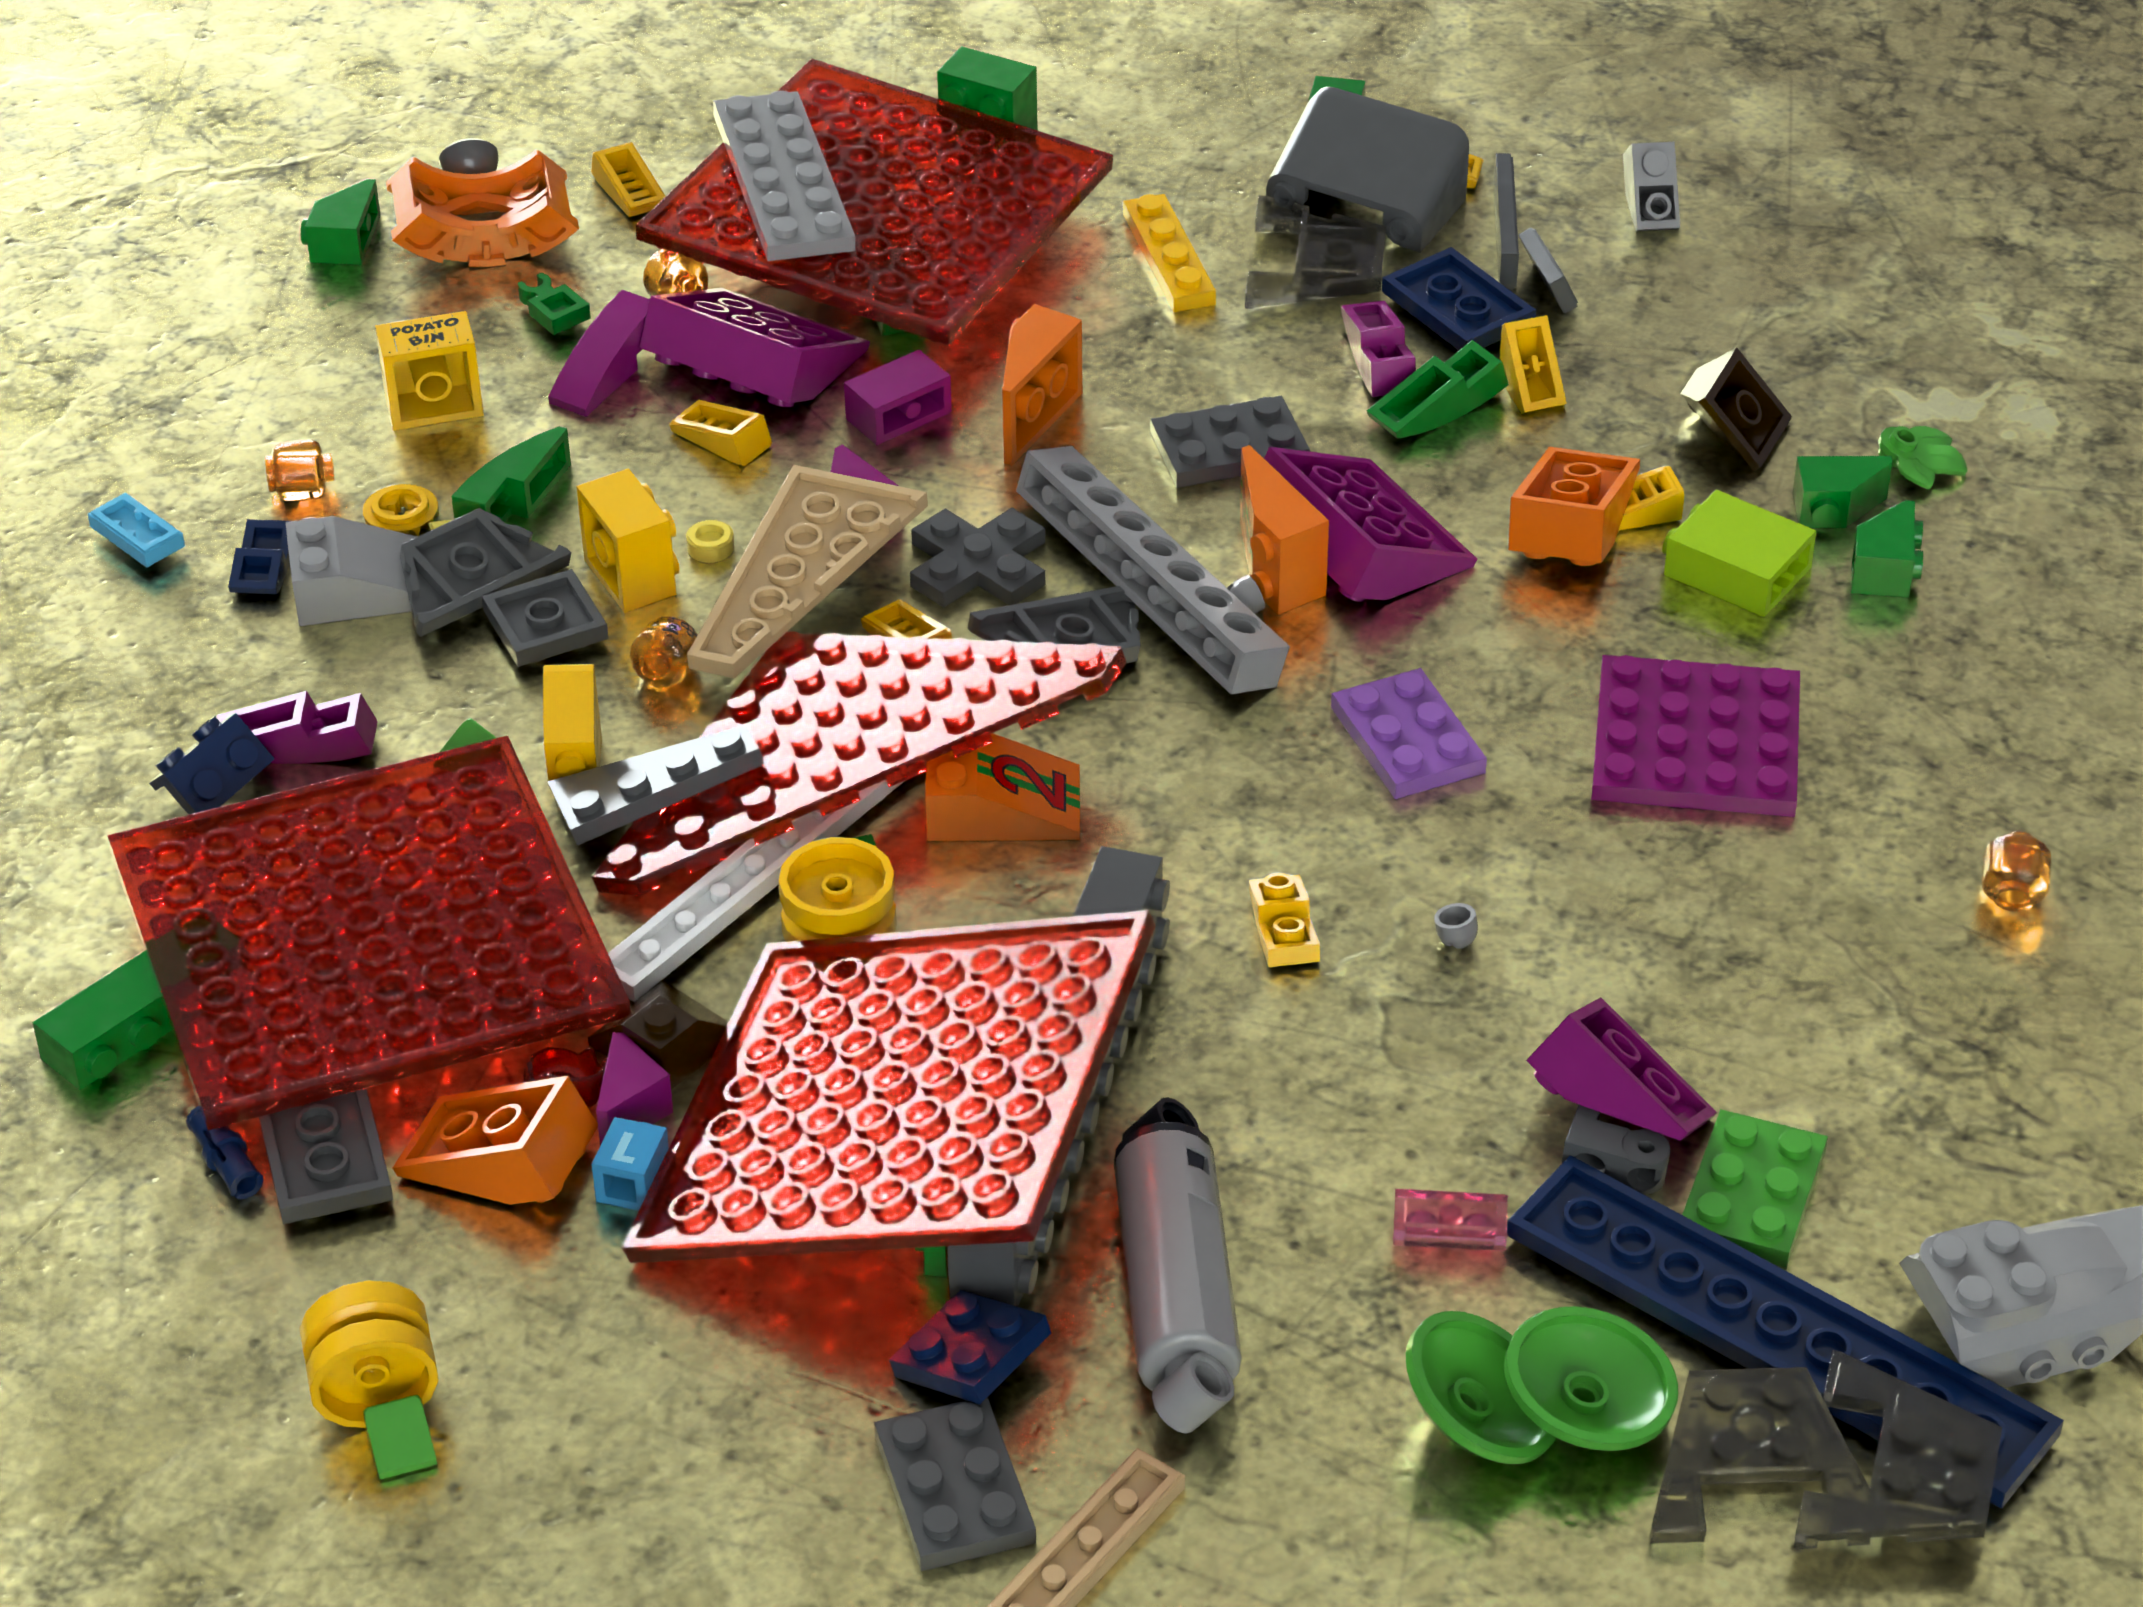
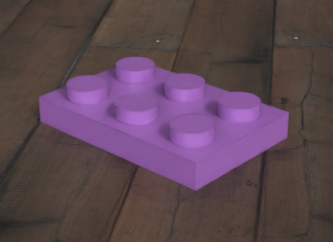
M1421 668L1332 693L1331 709L1394 799L1486 773V756Z

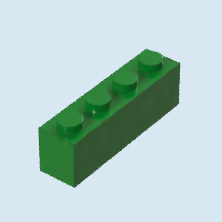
M205 914L198 916L33 1021L41 1060L79 1090L85 1088L98 1078L107 1076L116 1066L139 1051L150 1048L159 1038L183 1022L193 1020L200 1011L221 997L236 992L244 982L249 980L243 943Z

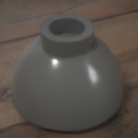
M476 138L456 141L448 145L439 155L441 170L461 174H480L496 171L499 161L497 148L490 142Z

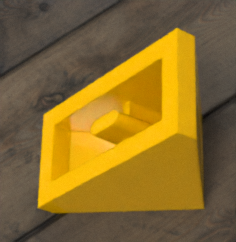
M1548 316L1504 323L1501 330L1499 360L1503 363L1509 384L1506 390L1521 414L1566 405V397Z

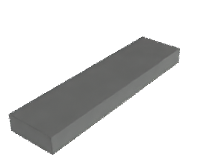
M1496 153L1493 191L1498 281L1509 290H1514L1517 287L1519 245L1513 157L1509 153Z

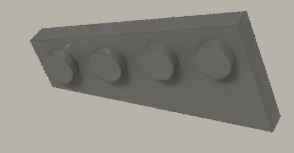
M742 725L548 781V784L578 846L760 767L765 762L746 725Z

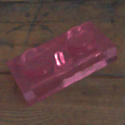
M1395 1188L1393 1245L1506 1252L1508 1195Z

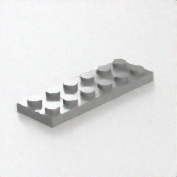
M775 91L768 95L750 97L736 95L728 99L713 100L714 118L767 261L855 251L854 231L798 91Z

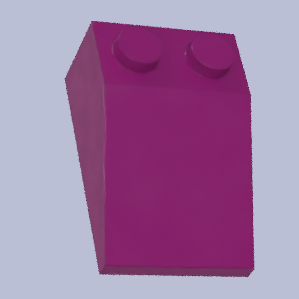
M1601 997L1569 1014L1526 1060L1535 1069L1534 1076L1537 1081L1550 1093L1560 1094L1565 1100L1680 1141L1706 1124L1717 1114Z

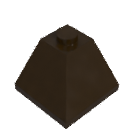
M1738 348L1697 368L1681 392L1691 410L1754 471L1762 467L1792 418L1791 414Z
M662 980L589 1036L588 1044L608 1057L613 1032L624 1033L670 1074L672 1090L740 1036V1031L732 1023Z

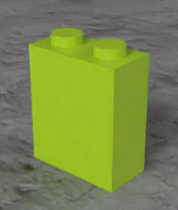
M1716 489L1702 504L1697 503L1692 508L1688 518L1678 528L1674 527L1668 532L1662 547V552L1666 555L1664 575L1765 618L1812 568L1816 530Z

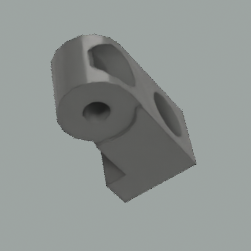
M1578 1105L1565 1140L1562 1163L1571 1155L1644 1195L1659 1191L1666 1180L1670 1156L1668 1140L1662 1134L1652 1130L1639 1129L1631 1131L1629 1128L1599 1121L1600 1112Z

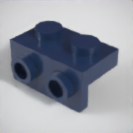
M237 713L221 722L216 716H213L191 734L197 742L186 752H183L178 746L155 765L161 773L149 784L155 791L164 786L196 824L207 819L275 759Z

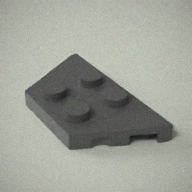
M480 508L403 543L400 560L416 632L422 637L482 608V596L546 577L569 566L571 552L568 548L558 545L555 551L532 541L533 532L517 525L506 524L498 516Z
M1120 586L970 612L967 627L976 636L1051 677L1066 676L1076 672L1103 667L1109 668L1119 664L1135 662L1138 660L1141 646L1140 632L1137 630L1139 622L1138 610L1135 609V603L1124 594L1125 591Z

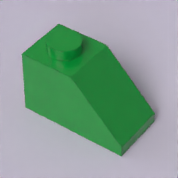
M366 179L314 202L309 217L304 218L301 224V242L303 245H308L311 263L362 265L381 216L376 179Z
M1797 456L1792 494L1798 523L1809 528L1849 527L1887 499L1893 463L1892 456Z

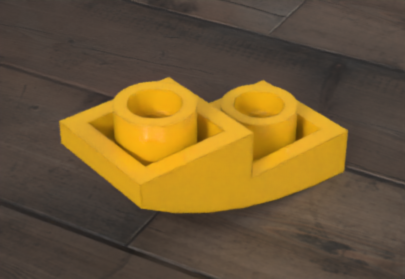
M1274 873L1263 879L1249 880L1254 917L1268 968L1320 962V943L1310 919V900L1300 874Z

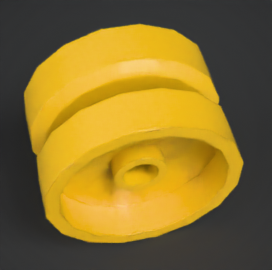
M830 837L812 841L793 851L782 864L778 880L782 904V934L788 949L806 963L820 968L847 969L865 965L884 954L894 941L897 927L896 905L894 902V870L888 856L875 845L856 838Z
M368 1280L347 1284L321 1296L305 1312L299 1330L313 1407L325 1419L344 1427L366 1428L363 1411L367 1407L413 1395H419L424 1405L432 1398L439 1381L425 1305L412 1290L393 1282Z

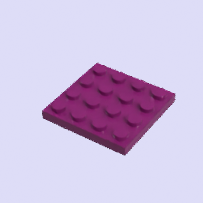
M1602 655L1591 800L1795 817L1798 784L1800 671L1775 667L1736 666L1726 663L1687 662L1677 659L1638 658L1628 655Z

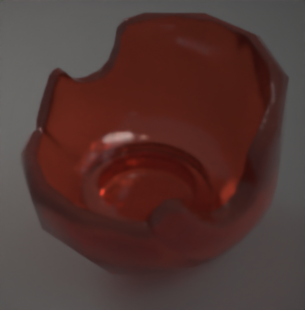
M545 1047L531 1054L523 1074L524 1083L569 1076L585 1104L590 1109L599 1100L607 1059H604L600 1065L592 1048H587L578 1054L567 1048Z

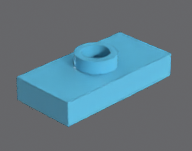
M127 493L88 513L91 528L146 568L185 547L182 532Z

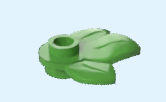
M1903 426L1888 427L1881 432L1878 438L1879 456H1892V467L1898 468L1899 472L1906 479L1923 488L1930 489L1932 487L1935 474L1965 476L1968 471L1962 454L1950 446L1953 441L1952 438L1938 429L1927 426H1915L1911 429Z

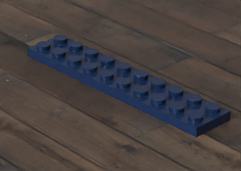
M1571 1155L1507 1221L1506 1236L2001 1509L2061 1435L2063 1419Z

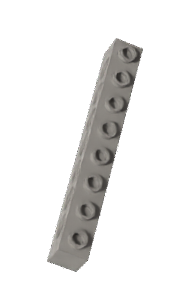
M1073 446L1027 451L1016 492L1116 586H1120L1128 598L1230 694L1277 687L1290 648L1282 638Z

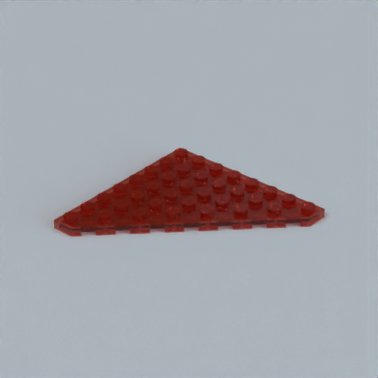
M795 631L786 632L766 650L699 737L746 725L760 749L765 764L633 821L626 833L592 875L598 893L644 895L660 888L657 879L684 867L688 875L726 859L727 856L724 850L751 838L755 845L761 844L793 830L794 827L791 821L817 809H819L822 816H825L861 800L858 791L884 780L889 787H892L926 772L925 762L952 751L956 759L992 743L991 734L1005 727L1018 723L1022 730L1059 714L1058 704L1081 694L1084 695L1087 701L1103 695L1108 691L1127 663L1122 646H1102L1095 643L1084 645L1055 644L1049 641L1027 643L1011 642L1009 640L977 641L965 638L927 639L920 636L902 638L882 637L881 635L852 636L840 635L838 633L802 634Z

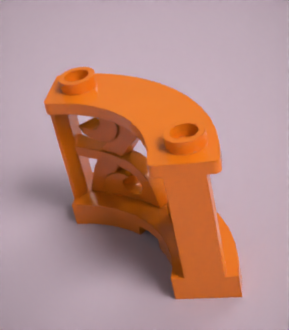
M535 150L529 156L509 167L480 174H461L444 171L413 157L386 182L387 190L393 195L397 226L391 230L392 241L423 258L443 263L444 259L468 262V267L506 265V260L521 257L529 253L531 258L538 256L559 245L579 230L578 220L570 212L565 186L567 173L539 150ZM497 211L505 213L498 219L486 221H470L457 216Z

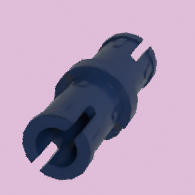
M206 1103L194 1108L187 1116L186 1124L202 1146V1157L211 1170L218 1171L227 1185L230 1194L235 1196L236 1199H247L256 1194L262 1187L264 1180L262 1174L257 1171L246 1154L247 1145L243 1137L238 1132L232 1131L217 1106L214 1107L213 1104Z

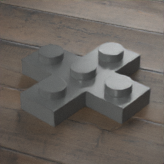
M945 508L911 529L912 545L933 558L910 571V586L943 608L977 586L1004 603L1014 605L1046 585L1045 570L1024 557L1045 543V527L1014 508L1008 509L980 528H976Z

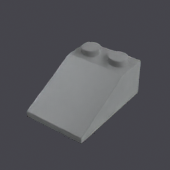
M336 516L309 517L298 521L285 522L299 626L412 611L401 565L400 552L403 543L417 536Z

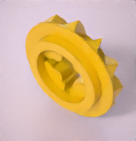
M411 484L393 485L376 491L365 501L363 516L368 525L418 537L420 529H428V523L434 522V518L439 516L438 501L431 491L421 486ZM401 507H405L404 515H398L401 512Z

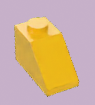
M594 664L543 666L544 750L548 780L600 767L602 733Z

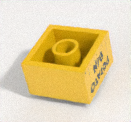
M466 311L375 325L385 399L393 431L484 416L475 341Z

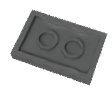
M1282 395L1262 397L1257 400L1231 405H1217L1213 408L1186 413H1173L1168 416L1150 419V434L1176 488L1240 477L1241 449L1248 445L1263 458L1269 447L1310 452V448Z
M362 1070L254 1093L283 1225L393 1200L391 1183Z
M988 1397L981 1404L965 1400L874 1422L875 1439L921 1571L1036 1544V1527Z

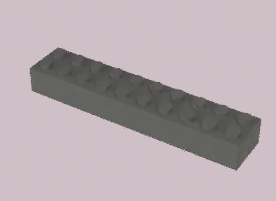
M1101 846L947 1222L950 1299L960 1290L1018 1307L1023 1293L1032 1294L1038 1275V1261H1036L1039 1252L1047 1253L1050 1248L1054 1231L1053 1215L1055 1212L1062 1213L1065 1209L1069 1194V1180L1067 1179L1070 1172L1078 1173L1084 1155V1141L1082 1140L1085 1133L1093 1134L1099 1115V1102L1097 1101L1100 1095L1108 1096L1114 1074L1112 1062L1114 1057L1121 1059L1124 1055L1128 1040L1127 1023L1128 1021L1136 1022L1142 1003L1141 987L1143 984H1151L1156 966V955L1154 953L1156 948L1163 950L1167 943L1170 920L1163 918L1162 912L1167 906L1170 881L1163 879V857Z

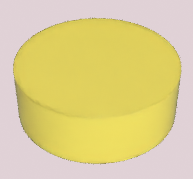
M717 520L701 521L690 527L686 533L688 554L699 562H719L728 558L734 551L733 530L724 522Z

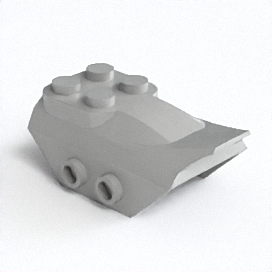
M2143 1205L2092 1213L2024 1228L2003 1220L1985 1221L1934 1234L1926 1238L1921 1244L1919 1253L1906 1256L1899 1263L1958 1362L2004 1388L2027 1382H2041L2050 1376L2077 1369L2097 1367L2104 1362L2111 1361L2143 1334Z

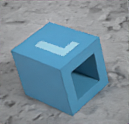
M614 1117L591 1164L596 1202L649 1212L671 1166L666 1127Z

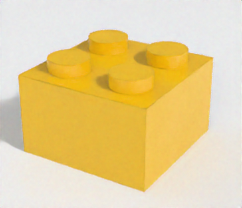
M629 468L576 486L584 561L622 611L627 613L677 595L675 575L679 574L680 569L677 557L672 549L671 539L676 536V527L670 512L667 509L661 510L655 502L650 487L646 483L641 484Z

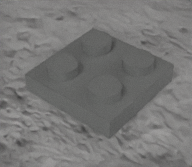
M573 569L482 596L483 610L517 667L609 639L606 621Z

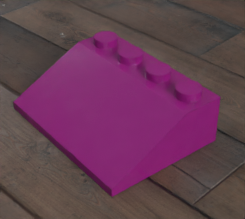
M716 288L650 296L639 348L655 353V360L673 366H680L682 363L693 367L692 374L698 377L712 380L720 377L730 381L729 387L743 393H756L758 391L768 395L767 401L771 404L781 407H794L795 402L813 400L868 350L870 341L727 289Z
M1269 447L1264 459L1329 520L1327 575L1339 585L1338 590L1347 598L1358 602H1363L1365 599L1388 600L1470 569L1477 562L1478 559L1371 459Z

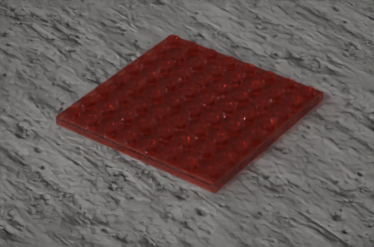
M811 59L778 91H798L854 231L855 251L767 261L724 142L636 224V239L654 245L659 249L669 250L692 258L695 261L731 271L736 275L769 284L774 288L793 292L810 298L815 302H822L846 310L853 315L863 316L887 324L892 328L928 338L933 342L950 345L1112 170L1113 155L816 59Z
M508 735L107 835L110 852L208 1131L613 1022L631 1013L630 1000Z
M1149 910L766 944L621 1247L629 1262L641 1263L1034 1241L1156 925Z

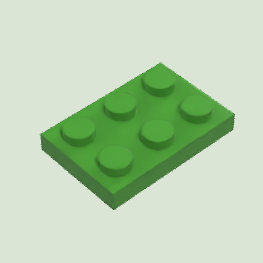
M1720 1109L1682 1215L1768 1262L1787 1268L1826 1152L1828 1136Z

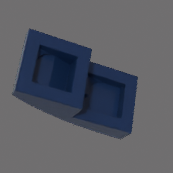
M247 519L242 548L235 549L228 585L231 593L278 594L290 564L285 522L291 521Z

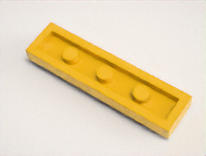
M1147 194L1136 199L1124 200L1123 216L1172 311L1180 312L1216 305V289L1166 195Z

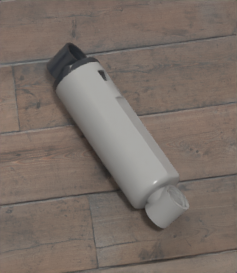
M1166 1097L1161 1098L1123 1133L1122 1141L1115 1150L1114 1170L1137 1371L1143 1384L1152 1390L1153 1404L1162 1420L1177 1432L1186 1434L1193 1432L1234 1396L1233 1380L1239 1373L1242 1356L1214 1151L1208 1137L1199 1130L1198 1123L1192 1113L1179 1101Z

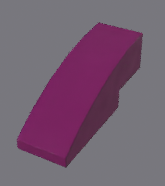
M621 290L603 308L576 344L560 371L548 396L549 404L587 417L638 370L637 354L642 350L639 346L650 299Z
M1385 301L1341 305V314L1346 334L1362 380L1372 397L1385 396L1416 371V358L1405 344V326Z
M304 691L222 713L216 717L221 722L237 713L275 758L271 762L275 764L321 763L372 754L378 723L361 693L315 705L309 693Z

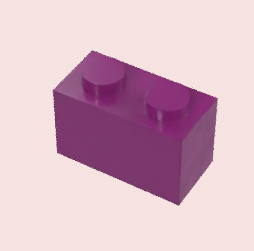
M916 350L844 382L846 420L876 446L952 412L951 375L921 350Z

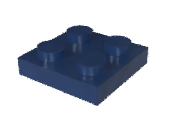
M960 1290L918 1332L910 1337L889 1359L896 1378L981 1404L1052 1332L1044 1314Z

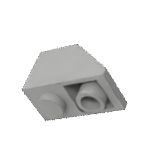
M1675 141L1631 144L1623 153L1625 196L1635 231L1679 229L1680 215Z

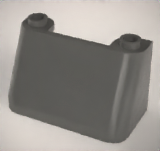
M1324 87L1307 103L1268 179L1266 205L1284 211L1293 212L1299 210L1307 201L1310 189L1383 212V229L1393 243L1421 253L1466 201L1469 140L1465 131L1450 121L1335 87Z

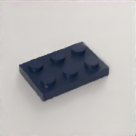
M1452 247L1382 277V292L1457 350L1463 348L1471 340L1483 348L1501 340V330L1504 323L1536 317L1535 308Z

